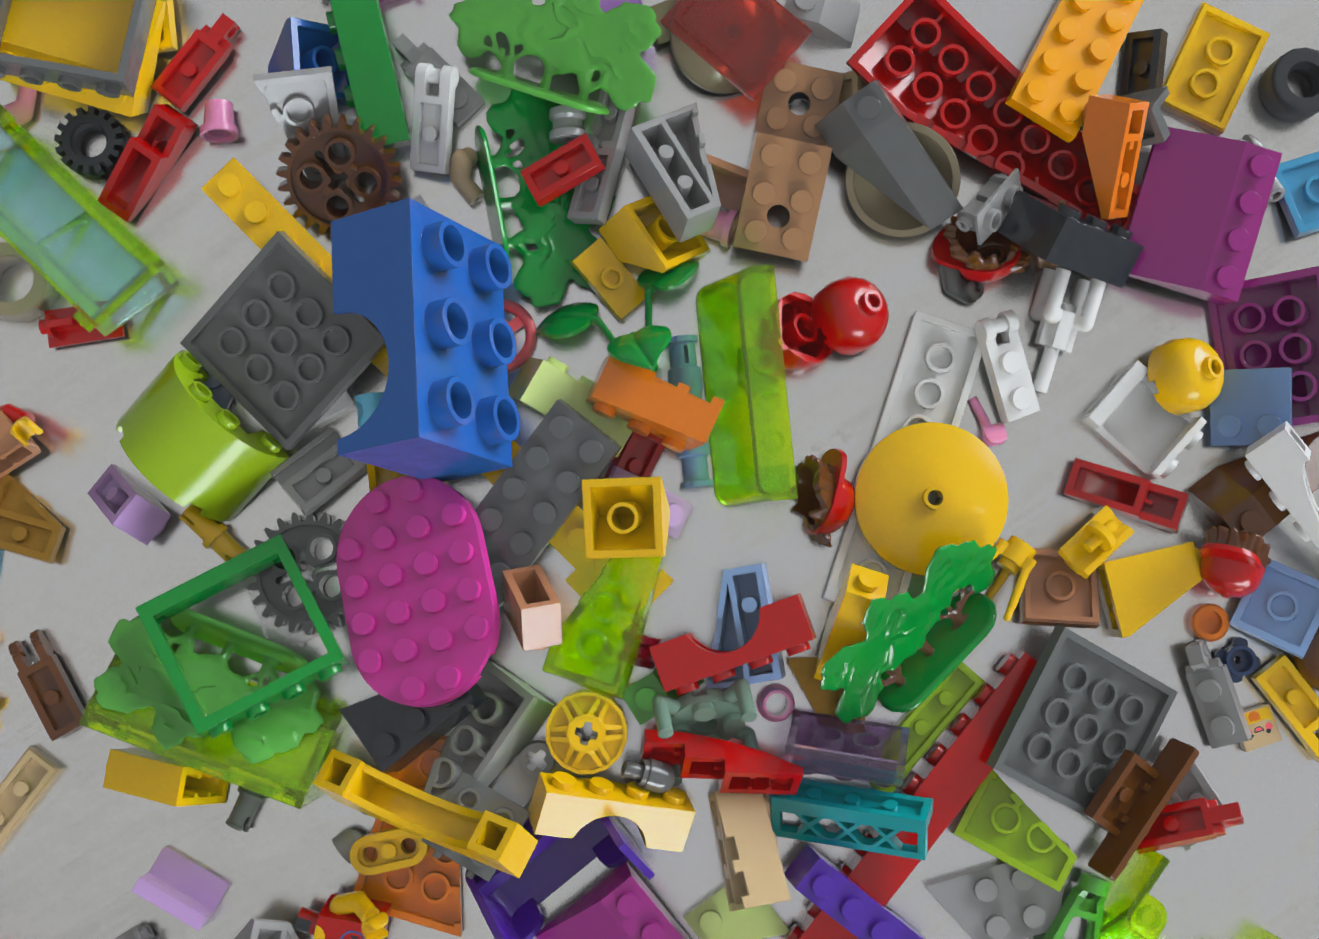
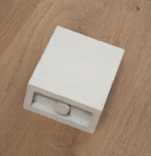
M1138 360L1127 365L1079 421L1144 478L1151 480L1161 476L1164 479L1177 467L1179 461L1175 458L1184 448L1190 450L1202 438L1204 433L1200 430L1207 421L1202 416L1195 418L1190 413L1176 416L1165 411L1153 395L1159 393L1156 383L1153 381L1149 382L1148 376H1146L1148 368Z

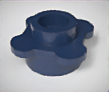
M1241 637L1234 638L1230 646L1224 650L1218 649L1214 654V658L1219 657L1222 664L1227 665L1233 683L1241 682L1243 676L1249 675L1260 667L1259 657L1248 647V641ZM1236 656L1240 658V662L1238 664L1234 662V658Z

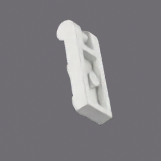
M420 62L416 67L410 170L438 174L450 173L455 89L459 81V71L455 66L444 65L442 69L434 68L430 63ZM432 83L439 84V95L430 94Z
M1011 309L999 313L997 318L993 320L988 317L975 322L974 327L1001 422H1011L1041 411L1018 332L1019 319ZM998 333H1001L1003 342L997 344L995 338Z

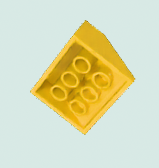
M12 0L0 45V53L117 73L135 0ZM156 1L134 97L120 95L119 98H109L100 95L96 90L82 88L79 92H74L61 88L57 83L45 81L42 85H34L11 75H5L0 80L129 117L148 113L167 1Z

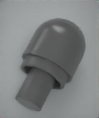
M648 758V760L641 759L639 763L625 760L621 767V775L635 779L636 786H640L644 790L664 793L670 790L675 783V772L666 762Z

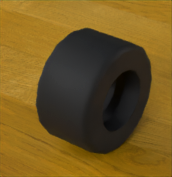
M1307 47L1292 49L1274 61L1263 74L1260 85L1261 98L1268 111L1277 118L1296 122L1306 120L1319 112V50ZM1290 73H1298L1307 80L1310 86L1308 97H1299L1291 91L1287 82V76Z

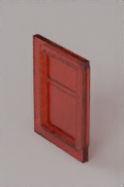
M677 0L675 5L660 21L664 27L752 101L774 76L785 67L788 60L813 32L776 0Z

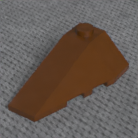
M1319 431L1300 437L1311 451L1310 460L1305 463V469L1312 493L1319 488ZM1246 457L1213 467L1185 489L1209 522L1217 528L1223 526L1230 529L1234 526L1239 531L1247 530L1249 535L1256 533L1257 535L1264 536L1290 514L1287 509L1281 511L1274 504L1269 496V492L1272 490L1263 478L1257 481L1250 474L1244 464L1247 460Z

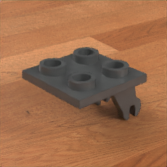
M464 771L446 801L480 812L487 810L517 822L521 826H523L531 813ZM424 838L421 840L435 849L433 857L439 860L443 854L468 869L465 876L471 880L476 874L489 882L497 870Z

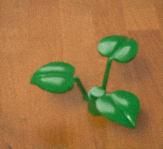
M691 260L664 273L645 269L640 273L637 278L638 285L640 287H647L645 289V327L636 332L615 338L599 316H595L599 312L597 304L576 302L562 306L549 314L539 324L535 333L537 336L542 335L553 339L568 338L583 332L590 324L598 326L610 343L607 346L609 356L624 363L656 372L658 370V359L671 341L672 334L668 327L652 325V295L656 290L669 291L683 284L699 268V261Z

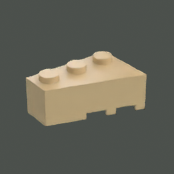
M715 791L708 795L729 911L791 900L778 853L777 839L774 831H772L768 816L770 815V803L767 794L719 793V791Z

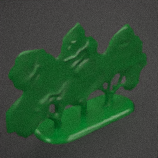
M512 89L507 101L492 104L486 112L488 125L502 137L498 152L495 155H491L486 133L479 125L475 127V151L478 155L477 164L484 192L492 241L501 245L508 257L509 248H514L523 255V265L514 278V288L521 292L523 296L531 298L532 305L536 308L560 303L569 279H573L581 287L592 289L570 262L595 242L597 238L589 232L592 224H575L567 218L575 187L542 207L535 201L520 171L564 146L553 144L549 141V132L553 129V122L549 119V109L560 104ZM508 129H514L515 131L511 138H506V131ZM522 139L524 141L522 151L518 155L508 158L506 154L512 153L509 146L516 140ZM519 160L524 167L519 169L514 167L512 163ZM507 166L517 174L520 189L515 196L499 198L494 169ZM613 195L609 213L613 207V202L616 198L615 195ZM511 207L523 223V230L511 238H507L501 208ZM535 243L538 248L536 251H528L524 244Z

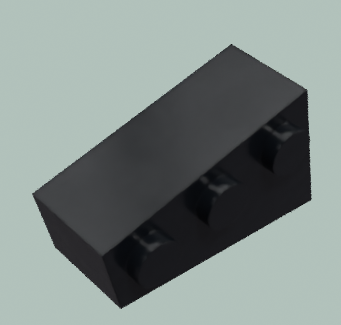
M1020 190L998 233L1047 262L1123 288L1144 246L1131 240L1132 231L1120 225L1112 223L1110 228H1107L1108 222L1087 213L1085 218L1081 217L1082 212L1061 203L1060 207Z
M476 683L460 697L434 707L407 706L390 701L378 694L339 710L383 773L404 769L488 700V698Z

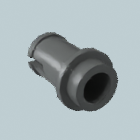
M249 779L245 780L244 785H239L237 789L240 794L225 823L235 830L249 832L250 825L260 803L265 802L267 799L265 794L267 788L259 782Z

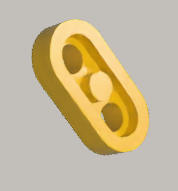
M398 827L360 837L351 847L350 862L353 868L360 874H380L418 864L426 856L429 845L421 841L422 837ZM404 839H413L416 842V849L414 851H407L403 846ZM367 847L376 848L378 851L377 859L370 860L366 857L365 850Z

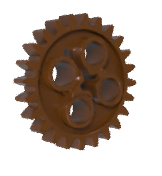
M325 114L321 127L312 118L308 122L309 133L303 128L298 127L295 131L298 141L288 138L285 146L290 152H281L278 160L288 165L278 167L276 171L277 176L287 179L278 186V191L290 192L283 202L284 205L296 204L297 208L293 217L298 218L305 214L308 217L305 227L308 229L315 222L320 224V235H323L328 227L331 228V221L390 204L389 201H398L400 193L393 188L400 187L403 178L392 174L400 171L401 163L390 162V159L396 154V149L383 148L387 140L386 135L376 139L372 136L375 129L374 124L370 125L365 131L360 129V117H357L352 125H347L345 114H341L337 124H333L330 116ZM335 143L345 144L349 148L351 155L343 158L338 157L331 150V145ZM315 152H322L325 157V160L321 157H318L315 154ZM307 167L316 168L322 174V179L319 181L309 180L305 177L303 169ZM334 172L337 175L342 174L344 172L345 174H347L346 180L342 178L338 179L337 181L334 180ZM361 172L371 173L375 176L377 183L372 186L363 185L358 180L357 175ZM354 193H356L360 197H363L364 201L359 202L355 198ZM341 196L346 199L349 206L345 209H337L332 206L329 198Z

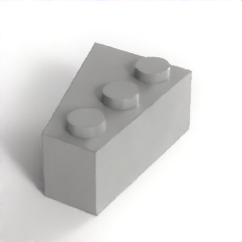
M697 103L631 127L624 152L679 243L712 230L721 207L712 166L708 163L705 151V136L700 130L697 117L699 113Z

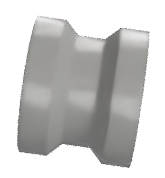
M564 105L549 109V119L553 122V129L549 132V141L551 143L565 145L584 133L587 135L586 130L583 129V121L586 119L585 111Z

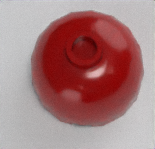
M847 276L830 282L814 296L811 307L813 325L816 330L822 329L823 334L827 337L824 340L825 344L836 352L845 355H855L873 346L885 333L889 319L888 304L883 293L875 284L864 278Z
M792 292L776 300L766 310L760 321L758 330L760 344L766 356L782 369L802 371L823 362L834 351L825 344L824 340L827 337L823 334L822 329H815L811 313L813 298L804 293Z

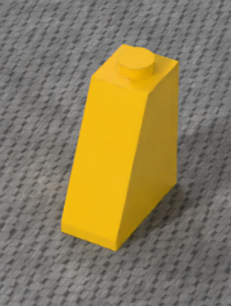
M1194 542L1177 543L1106 560L1098 567L1099 584L1113 637L1125 638L1133 635L1202 580L1200 576V550L1195 548Z
M853 563L851 564L826 620L813 678L822 681L821 671L829 659L844 646H852L865 640L867 633L862 621L866 610L870 605L871 599L885 598L889 575Z
M138 748L110 749L103 788L175 807L226 803L233 765Z

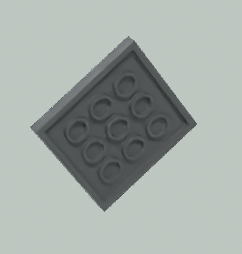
M284 231L276 232L180 342L286 450L293 449L386 347L380 331L366 317L359 314L337 315L333 313V280Z
M1056 624L986 764L1086 816L1083 814L1125 749L1136 753L1143 760L1145 759L1178 692L1068 628Z

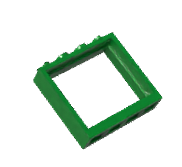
M281 534L135 607L197 735L203 738L210 736L213 740L222 734L227 735L234 730L232 724L245 717L251 721L263 716L271 710L270 704L281 698H284L285 701H290L301 696L307 691L306 685L317 679H320L322 683L333 679L332 676L343 671L342 666L348 664ZM282 562L328 653L205 717L159 623Z

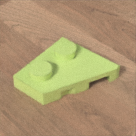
M725 884L683 914V918L699 939H763L785 935L789 932V928L771 904L730 912Z

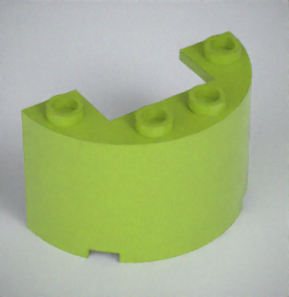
M181 350L174 355L120 417L116 430L123 432L124 436L119 442L130 461L141 474L174 502L184 508L188 504L201 508L200 514L205 518L216 521H231L272 477L270 472L286 461L289 455L269 432L262 430L247 434L239 426V419L231 411L221 408L212 399V392L202 383L206 382L210 377L202 369V365L188 351Z

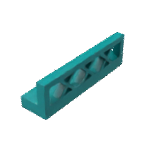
M807 779L801 780L796 795L773 794L771 797L772 831H774L777 837L926 860L928 826L933 814L932 798ZM783 812L796 814L804 823L800 826L783 824ZM822 819L834 820L842 829L837 832L826 831L818 822ZM861 825L872 826L880 835L876 838L864 837L856 828ZM900 831L918 833L917 845L905 844L895 834Z

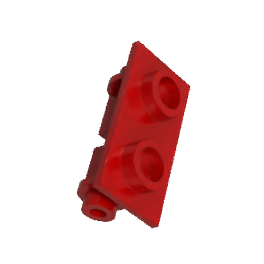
M119 299L44 311L45 319L39 320L38 323L40 333L42 335L47 334L49 348L125 337Z

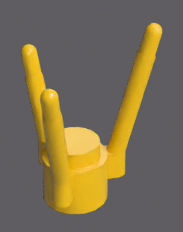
M1013 535L1007 541L1000 538L995 546L997 552L993 560L999 556L1000 559L997 561V564L1003 570L986 594L992 600L1010 574L1016 576L1021 571L1003 616L1006 622L1011 620L1029 573L1037 563L1033 559L1037 553L1036 550L1022 539Z

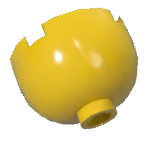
M1192 337L1166 341L1152 350L1148 359L1147 375L1149 382L1155 381L1159 393L1153 394L1156 401L1165 411L1177 416L1200 411L1208 407L1220 395L1224 383V366L1216 351L1208 343Z

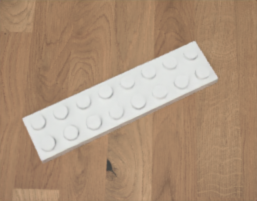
M918 310L914 312L870 451L886 436L909 425L936 422L959 427L982 356L975 329ZM931 491L928 494V501L932 505L935 504L937 498L936 491ZM853 508L840 542L823 599L835 602L852 563L889 575L885 596L887 600H891L896 594L907 592L912 573L902 571L888 564L872 550L861 534Z

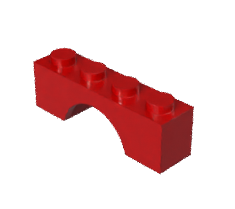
M799 593L760 607L757 629L752 638L741 648L730 651L712 649L700 642L690 632L651 646L649 649L664 691L668 692L676 689L679 696L700 688L698 681L712 676L714 683L733 677L737 675L734 668L749 663L751 670L772 663L771 655L786 650L789 657L809 650L811 648L808 641L814 640L817 637L802 595Z

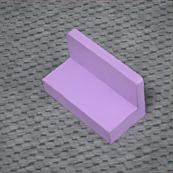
M165 846L162 848L149 872L139 877L132 892L199 931L209 923L229 889L230 882L172 847Z

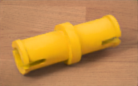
M190 505L180 515L179 520L183 521L203 540L202 545L207 550L211 548L225 562L247 551L227 532L229 528L224 523L219 524L215 520L201 516V508Z

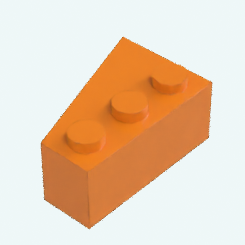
M611 356L603 360L585 399L586 402L593 405V412L608 419H613L614 416L628 422L626 427L631 431L643 436H648L649 433L663 439L661 442L663 446L678 453L706 444L725 400L713 396L711 403L690 394L691 386L679 382L676 387L656 377L657 373L624 363Z

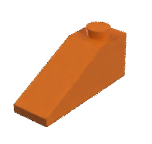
M1111 94L1089 95L1088 103L1084 107L1082 114L1084 122L1082 137L1101 218L1109 220L1128 216L1149 102Z

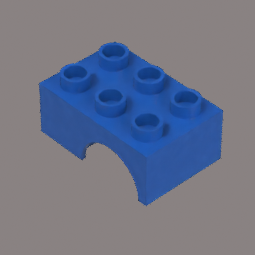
M411 198L331 221L333 313L337 315L359 314L369 319L378 328L384 339L389 362L386 387L377 408L360 428L345 437L337 439L338 455L422 480L434 478L441 482L513 467L511 441L515 440L519 435L520 416L515 402L509 396L507 364H510L515 358L516 341L510 325L505 321L503 289L508 288L512 280L511 263L506 251L498 243Z

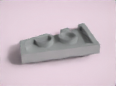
M331 66L253 75L255 85L259 92H262L273 117L280 124L287 139L291 138L298 141L295 135L298 127L303 128L309 133L308 122L312 118L321 127L325 114L330 116L333 124H337L339 113ZM335 143L331 145V150L336 156L345 157L344 144ZM315 152V154L318 157H321L325 160V157L322 152ZM307 167L303 169L309 180L319 181L322 179V174L316 168ZM334 172V180L347 178V174L344 172L339 175Z

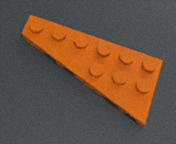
M447 736L441 737L401 771L389 772V776L424 791L434 760L440 758ZM375 818L371 833L397 827ZM406 838L403 841V846L407 851H414L416 849V842L411 838ZM429 846L426 856L414 866L375 875L359 873L354 891H363L369 899L392 903L391 917L458 937L462 936L461 865L443 854L438 860L432 856L435 849ZM366 848V857L370 860L377 859L378 851L376 848Z

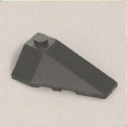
M874 80L815 125L828 146L833 148L832 152L840 161L930 230L963 209V206L879 80Z

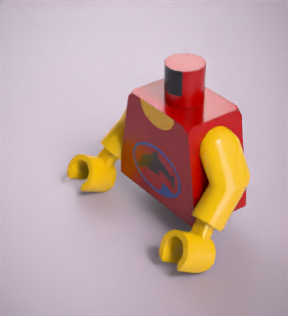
M360 890L343 894L334 893L330 895L320 912L302 907L296 918L294 928L295 930L313 935V939H385L389 935L387 926L392 903L369 899Z

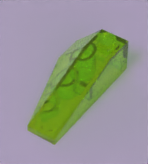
M664 557L610 558L588 592H585L579 599L578 605L567 620L561 623L562 644L550 646L542 671L582 687L623 700L636 662Z

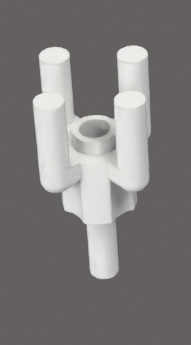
M1056 267V270L1043 268L1030 311L1031 318L1035 321H1040L1034 343L1045 347L1033 385L1035 391L1047 394L1059 351L1071 353L1077 332H1089L1093 328L1106 286V282L1092 278L1091 281L1078 278L1071 303H1063L1071 271Z

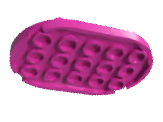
M403 476L384 482L367 493L354 507L343 526L337 547V574L351 651L361 676L378 694L390 701L407 706L434 707L453 701L470 690L482 677L479 674L485 667L490 655L495 654L498 645L500 611L484 533L479 517L471 503L460 492L446 483L434 478L422 480L412 476Z

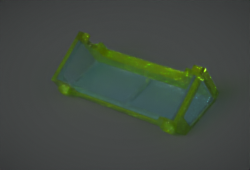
M0 104V236L78 310L73 317L89 333L96 328L102 335L107 336L169 294L179 284V281L164 261L132 235L46 152L28 132L17 124L16 119Z

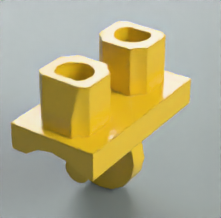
M1106 505L1071 537L1057 553L1064 559V563L1077 575L1087 579L1135 531L1122 523Z

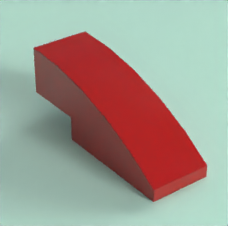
M154 104L138 136L129 138L97 202L126 222H131L169 174L190 141L198 124L168 104Z
M1079 458L1074 460L1063 492L1064 495L1101 509L1107 505L1115 514L1178 534L1189 501L1188 493L1154 484L1149 479Z

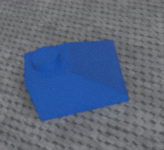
M294 17L287 18L268 64V73L331 66L337 106L348 105L344 93V86L350 85L347 71L340 72L335 55V49L341 48L338 33L331 34L328 24Z

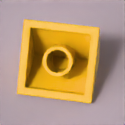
M661 476L582 480L586 559L665 556L671 512Z

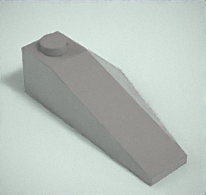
M489 659L479 674L482 677L477 682L488 700L445 734L447 738L440 758L434 760L424 792L443 800L447 799L463 771L489 786L534 738L555 707L554 704L528 684Z

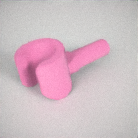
M977 396L969 399L968 401L981 425V436L984 444L987 446L1004 444L1007 440V432L1003 422L991 425L989 417H987Z

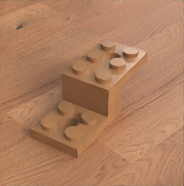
M775 58L769 59L746 167L748 174L732 246L808 262L833 149L828 147V144L815 125L838 106L844 73ZM802 93L808 98L809 108L804 114L796 115L790 111L788 101L792 94ZM774 205H782L788 211L787 223L778 228L771 226L767 220V213Z

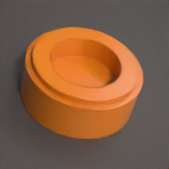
M1209 603L1194 607L1189 613L1187 621L1191 634L1199 640L1206 639L1208 642L1218 641L1223 638L1229 629L1230 623L1228 614L1222 607Z

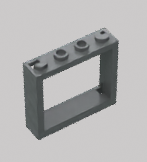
M0 0V45L12 0ZM157 0L134 1L117 73L0 53V78H4L5 75H11L34 85H42L45 81L57 83L61 88L74 92H79L82 88L96 90L100 95L109 98H119L120 95L134 97Z

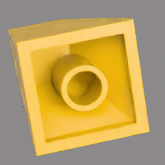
M651 196L624 205L606 222V225L599 229L607 245L619 261L660 273L698 258L711 250L701 235L679 243Z

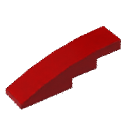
M644 730L640 748V761L641 759L648 760V758L668 764L679 765L680 778L718 779L719 793L797 794L803 777V767L767 752L723 739L675 731L669 738H660L657 730Z

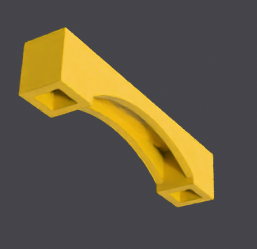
M335 749L331 750L312 783L336 802L516 878H520L538 843V840L517 822L487 810L484 812L472 810L428 794L365 764L360 759Z

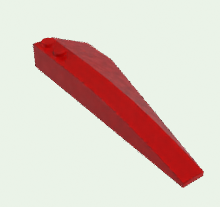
M904 0L846 62L867 84L874 80H879L902 116L908 121L933 129L943 136L950 145L999 173L1009 176L1015 168L1019 169L1021 186L1058 206L1059 200H1064L1066 205L1082 212L1081 217L1085 218L1086 214L1089 213L1108 222L1107 228H1110L1112 223H1115L1127 229L1139 186L1134 182L1127 217L1109 220L1101 218L1082 131L1079 129L1075 139L1067 143L1005 104L1021 72L947 0Z

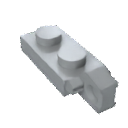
M403 33L392 43L395 46V50L405 59L400 67L405 71L406 77L413 84L415 82V70L420 62L430 63L434 68L442 69L444 65L450 66L432 47L429 48L423 42L417 48ZM460 75L455 89L453 123L458 128L485 103L484 98ZM432 83L430 94L439 95V84Z
M1206 639L1190 643L1185 647L1189 665L1184 667L1186 679L1211 749L1249 741L1252 738V734L1227 665L1222 664L1219 657L1212 659Z

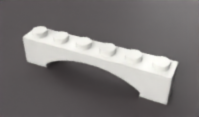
M1285 421L1247 447L1245 453L1247 460L1244 464L1257 481L1263 478L1272 491L1269 492V496L1274 504L1281 511L1287 509L1296 520L1293 523L1294 528L1302 539L1306 542L1312 540L1319 549V507L1312 495L1305 469V463L1310 460L1311 451L1291 425Z

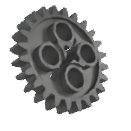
M293 512L291 516L292 524L287 525L281 518H278L279 530L276 533L267 527L264 529L269 539L279 534L282 535L289 549L293 550L295 561L301 572L304 573L307 564H310L315 569H320L336 563L337 547L344 521L339 518L331 526L329 525L330 515L325 512L319 522L316 521L314 512L307 516L305 521H301L299 515ZM255 540L254 543L257 546L263 543V541ZM322 540L331 541L333 545L332 554L326 559H317L314 554L317 543ZM275 564L253 575L252 577H256V582L248 585L247 590L259 591L260 595L252 603L256 606L267 605L262 612V616L268 618L277 614L274 626L280 628L288 620V630L290 633L295 634L299 625L302 624L305 635H311L314 624L303 603L291 607L286 601L288 590L294 587L292 581L289 580L282 584L276 583L277 578L288 576L286 570L280 569L278 564ZM337 569L315 573L312 576V582H309L307 579L305 580L326 621H331L336 627L340 628L342 625L339 616L342 613L345 614L341 591L333 597L326 596L323 591L324 582L328 578L338 577Z

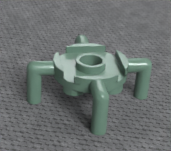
M744 678L737 679L726 690L718 688L706 689L707 695L695 697L694 692H690L677 699L657 694L652 699L657 733L660 738H669L674 734V731L686 732L727 741L735 738L741 740L742 745L759 750L755 731L745 726V722L754 721L757 718L749 682ZM669 764L673 768L676 777L673 786H678L682 783L679 765Z

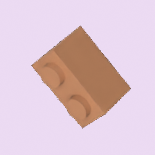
M541 565L503 570L504 610L523 651L543 650L549 646L562 644L560 601Z

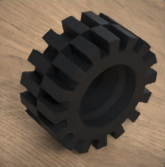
M88 106V111H85L82 107L75 109L76 116L68 113L64 116L68 123L64 125L60 122L57 126L62 133L61 135L55 134L54 141L59 144L58 147H55L56 152L62 157L60 160L78 175H82L92 180V177L97 180H105L104 175H111L129 140L126 136L129 133L115 117L103 109L99 111L95 107ZM93 130L103 132L106 137V147L103 152L95 157L83 155L80 149L82 137L87 132Z

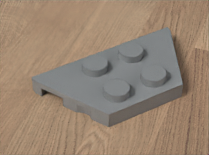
M1002 861L925 883L926 889L972 939H1025L1046 933L1061 909L1064 885L1059 893Z

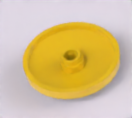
M925 422L913 424L886 436L875 445L864 459L854 485L855 518L867 544L888 564L916 575L925 576L926 568L938 547L950 544L959 545L965 541L970 542L973 540L976 541L980 548L987 544L993 547L1002 532L1008 512L1007 482L995 455L973 434L945 423ZM931 491H936V496L941 498L939 504L932 505L929 503L928 494Z

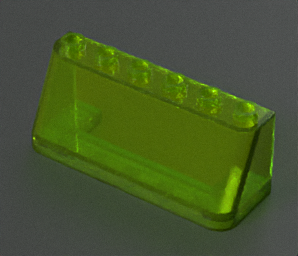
M774 264L757 265L745 268L703 286L697 293L695 301L704 398L709 403H711L713 396L725 400L709 435L714 495L717 501L727 508L784 504L798 499Z

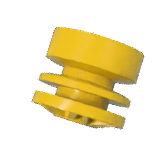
M581 688L568 693L552 709L546 723L545 740L551 756L563 768L576 774H595L608 769L620 758L627 743L628 719L623 706L613 695L598 688ZM585 722L592 723V730L598 732V736H591L588 742L582 741V734L576 732V727L582 728Z

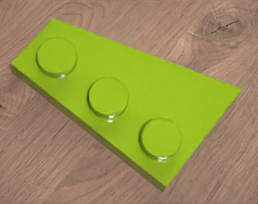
M993 769L975 791L954 832V835L1059 893L1077 859V856L1042 822Z

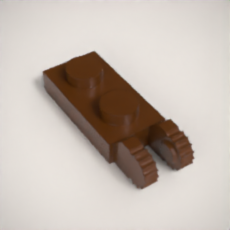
M37 629L31 632L29 637L40 661L32 665V660L26 648L19 641L9 644L8 649L19 671L17 675L50 739L55 741L91 721L57 655H53L52 646L43 631Z

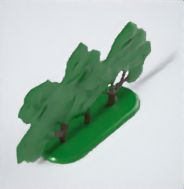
M975 540L965 541L959 545L950 544L938 547L926 568L923 591L918 597L912 598L909 592L894 595L891 600L886 598L871 599L862 621L867 633L865 640L852 646H844L824 664L821 671V676L823 677L820 683L821 690L836 691L840 688L844 689L835 710V714L844 724L849 723L853 718L860 719L869 716L876 705L877 699L884 708L891 712L903 713L915 709L930 696L989 634L995 625L997 617L996 607L988 596L980 592L988 589L993 583L996 571L993 569L991 562L997 552L996 547L987 544L980 548ZM970 584L972 589L965 593L966 587ZM957 589H961V595L952 599L954 592Z

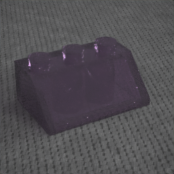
M794 710L785 746V760L803 767L804 775L821 774L833 776L841 781L858 780L870 782L883 788L891 786L902 788L910 728L852 719L849 723L844 724L837 716Z

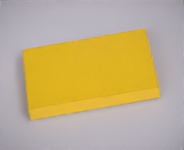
M1202 2L1163 80V86H1167L1170 94L1160 108L1220 136L1226 129L1270 33Z

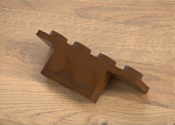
M1171 738L1152 766L1136 753L1125 749L1083 813L1108 832L1089 860L1088 866L1112 881L1117 880L1142 840L1147 836L1163 808L1170 801L1171 796L1186 773L1191 769L1192 764L1199 755V751L1195 747Z

